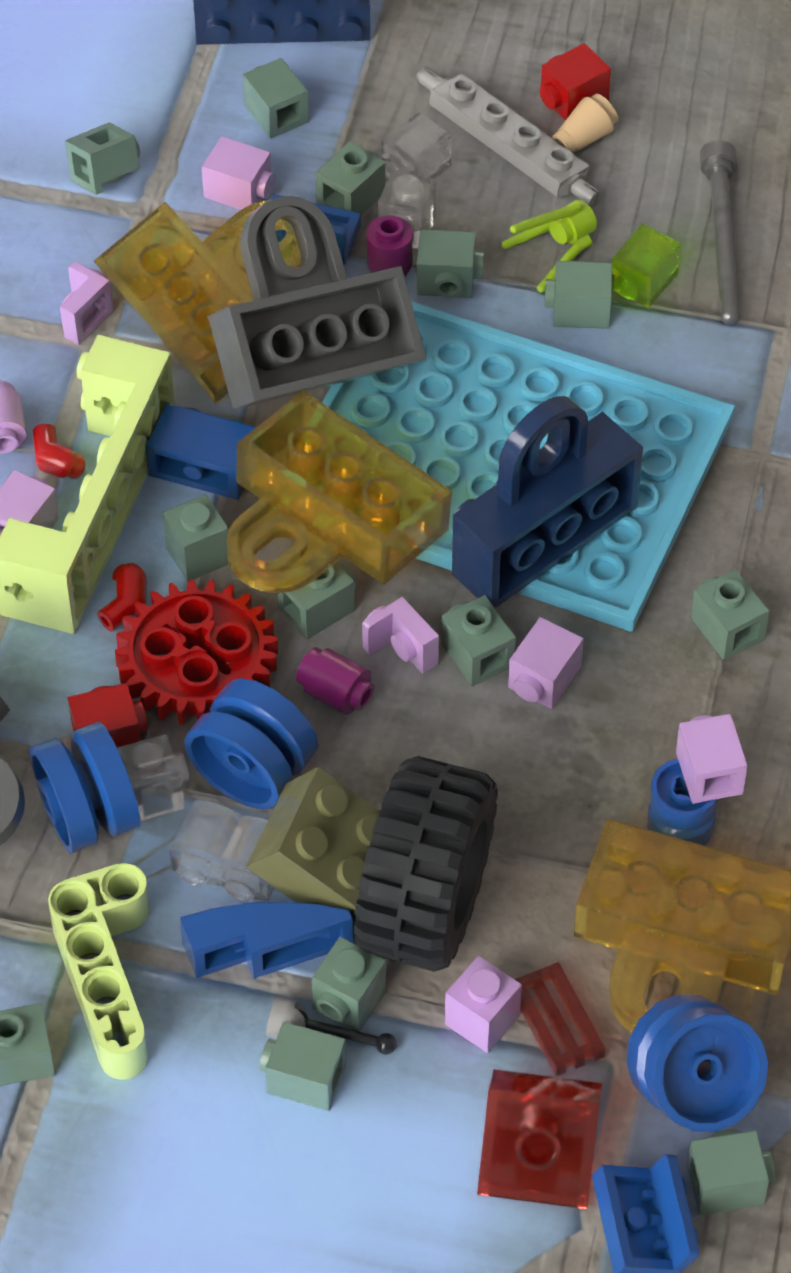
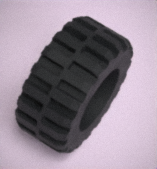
M422 756L406 759L400 764L398 772L394 774L390 788L382 801V808L373 828V835L370 846L367 849L366 862L358 889L359 896L355 908L354 933L356 934V943L364 952L432 972L451 965V961L455 958L458 947L463 941L468 922L474 910L494 831L498 789L496 788L497 784L487 773Z

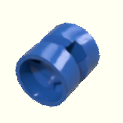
M678 759L663 764L656 770L652 778L647 830L651 839L661 849L677 854H688L700 850L709 842L714 831L715 809L718 799L692 804Z

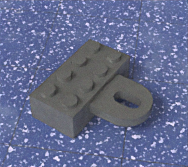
M293 196L275 198L251 213L243 226L240 248L253 301L231 305L208 316L233 410L401 369L426 359L402 266L347 278L335 232L329 219L316 205L305 199ZM279 219L286 220L294 229L301 254V262L297 268L290 267L282 258L275 232V225Z

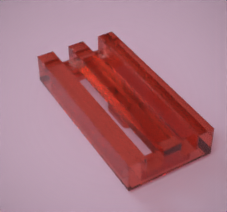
M559 962L514 979L522 984L520 1010L556 1077L565 1074L567 1067L574 1065L575 1069L585 1066L587 1059L593 1057L597 1061L605 1057L606 1048ZM551 979L586 1045L581 1047L577 1045L544 983L545 981ZM532 987L566 1053H561L527 988Z

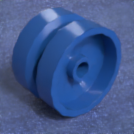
M239 678L227 683L213 701L210 708L211 712L202 714L190 729L184 740L186 754L195 769L214 788L246 807L265 810L275 807L285 784L293 780L292 776L300 774L319 747L316 732L308 719L291 701L274 689L257 681Z
M100 721L75 730L72 733V754L65 744L57 738L29 749L34 777L44 808L63 846L70 854L97 843L99 835L97 820L103 829L113 837L141 826L137 800L125 765L112 737Z
M676 995L656 1003L639 1019L628 1043L626 1063L632 1084L646 1101L661 1110L669 1119L694 1132H717L737 1124L756 1106L766 1086L768 1060L763 1041L748 1023L731 1014L730 1011L701 995Z

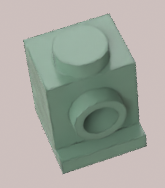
M110 122L65 140L71 181L95 195L103 192V183L117 182L123 175L139 169L138 158L140 157V148L135 136Z

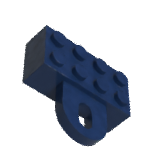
M193 0L196 45L370 41V0Z
M553 397L536 406L517 424L507 438L500 454L498 480L494 486L478 498L465 501L453 514L452 575L475 597L480 598L486 595L494 608L498 607L638 508L643 446L604 412L588 421L587 413L569 397ZM548 434L546 443L540 449L543 438Z

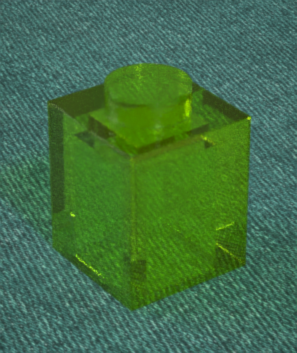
M642 223L612 257L611 289L626 299L634 300L650 308L679 273L682 243Z

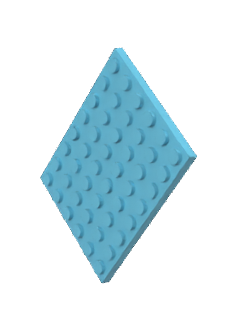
M411 301L426 359L401 369L332 385L269 495V509L452 571L453 514L465 501L478 498L494 486L498 480L499 458L502 448L517 424L531 410L544 401L557 396L569 397L587 413L588 421L604 412L643 446L638 508L517 593L633 632L734 418L735 406ZM548 434L543 438L540 449L546 443Z

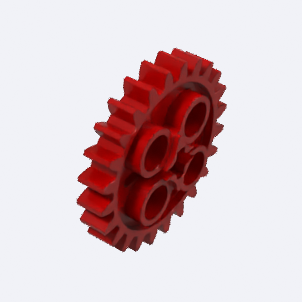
M190 579L187 584V591L182 592L179 591L176 585L170 583L168 588L169 596L166 597L161 596L154 590L151 591V606L136 602L134 604L136 617L124 616V631L117 632L116 634L118 649H115L116 667H118L119 681L121 684L127 683L131 699L140 697L145 711L157 705L159 720L162 721L171 712L177 713L178 723L182 726L187 721L189 715H196L198 721L202 714L211 712L210 708L213 701L228 682L241 678L257 681L270 687L271 672L277 671L278 639L274 635L273 620H265V607L261 605L252 608V600L249 593L236 600L234 585L231 584L222 593L216 592L214 580H210L204 590H198L195 581ZM230 648H238V649H235V650H226V649H230ZM196 680H205L203 682H193Z

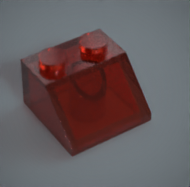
M494 1069L488 1089L477 1195L587 1209L603 1083Z

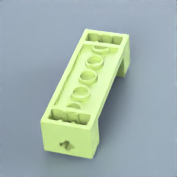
M97 335L89 352L84 351L78 362L77 378L82 380L81 409L86 411L88 431L107 435L110 438L104 437L100 443L97 454V466L93 475L87 474L83 479L79 494L80 502L75 513L70 511L67 514L62 531L9 518L0 535V615L70 634H75L148 475L146 444L166 403L175 405L170 352L102 335Z

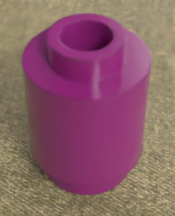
M386 215L378 217L369 224L366 231L368 269L373 273L402 266L404 277H406L413 264L412 227L405 219L398 216Z
M317 647L312 648L304 656L297 670L296 681L303 685L305 693L345 715L351 714L355 709L362 710L368 704L374 692V684L371 683V671L330 648L324 650Z

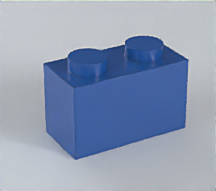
M166 403L146 444L148 475L239 500L259 457L257 427L247 425L239 420H228L202 413L195 408H183Z

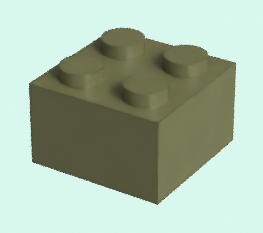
M317 767L285 784L246 867L296 903L335 907L349 910L350 914L355 913L356 902L359 896L358 889L366 862L367 849L370 846L373 828L380 811L323 769Z

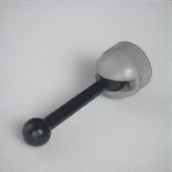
M275 995L266 1029L267 1037L277 1039L284 1021L346 1040L375 1046L381 1054L385 1055L393 1053L397 1047L396 1038L390 1033L375 1036L311 1020L308 1018L306 1009L299 1001L290 997Z

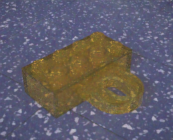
M269 201L257 202L243 208L204 241H201L174 210L164 202L94 260L101 272L110 280L113 288L215 404L228 394V389L208 316L228 306L253 301L241 255L240 239L243 226L251 213ZM279 219L275 225V231L286 230L284 239L279 243L282 258L287 265L297 268L301 262V254L294 229L289 222Z
M304 390L237 443L236 482L260 499L242 513L231 525L227 536V561L236 577L252 588L271 593H284L301 589L317 579L342 556L385 585L448 531L452 490ZM285 537L296 542L276 560L262 561L255 557L259 551L276 538Z
M607 818L576 904L574 937L618 949L609 983L610 1006L618 1021L628 1031L633 1033L639 1019L650 1010L645 1005L644 998L651 978L659 972H670L680 979L681 986L678 995H701L715 1003L718 1001L724 980L778 996L791 955V870Z

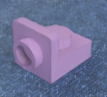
M75 261L68 267L72 292L65 297L60 306L64 337L80 345L114 311L110 280L100 271L89 269Z
M403 597L388 606H380L374 609L363 621V649L369 655L374 654L391 643L397 655L405 662L410 660L422 674L439 664V635Z

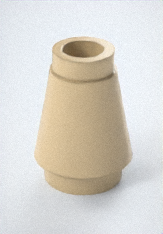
M594 94L591 98L584 97L552 136V139L572 153L578 152L613 132V125L618 122L617 112L612 104L600 94Z

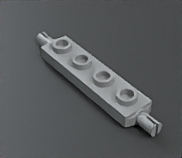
M428 66L419 71L416 81L431 91L429 104L549 192L556 197L568 194L575 195L580 200L586 202L591 208L597 206L601 201L602 191L586 181L590 165L463 74L452 79H444Z

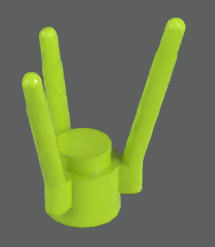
M575 200L565 207L512 225L510 232L516 235L504 240L501 246L503 249H509L550 231L554 240L559 244H572V247L559 261H573L581 251L593 244L589 234L596 231L597 219L593 210L586 202ZM556 265L537 286L539 293L545 292L546 279L555 280Z

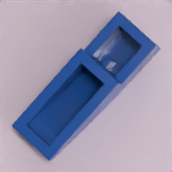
M294 902L244 903L212 908L180 917L182 944L196 978L247 962L253 979L326 955L339 937L353 943V920L349 910L319 904Z

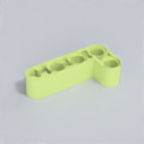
M120 863L69 878L56 884L50 891L48 902L53 933L99 1063L106 1074L112 1078L123 1080L140 1074L146 1067L148 1055L144 1025L114 946L112 936L142 926L148 919L150 907L146 876L143 871L133 864ZM120 895H134L129 899H116ZM72 910L83 911L78 915H65L67 912ZM88 953L99 954V956L93 959L86 960L80 958ZM102 997L116 998L107 1004L96 1003ZM121 1030L125 1046L119 1047L118 1042L113 1038V1033Z

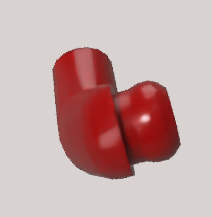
M47 423L36 425L32 432L37 467L42 472L59 478L69 477L77 479L82 476L86 467L85 458L79 453H74L71 448L57 444L56 428L53 425Z
M135 563L121 564L114 569L112 580H116L117 598L97 612L102 625L111 632L123 624L124 616L135 615L134 604L136 602L147 603V576L143 569Z

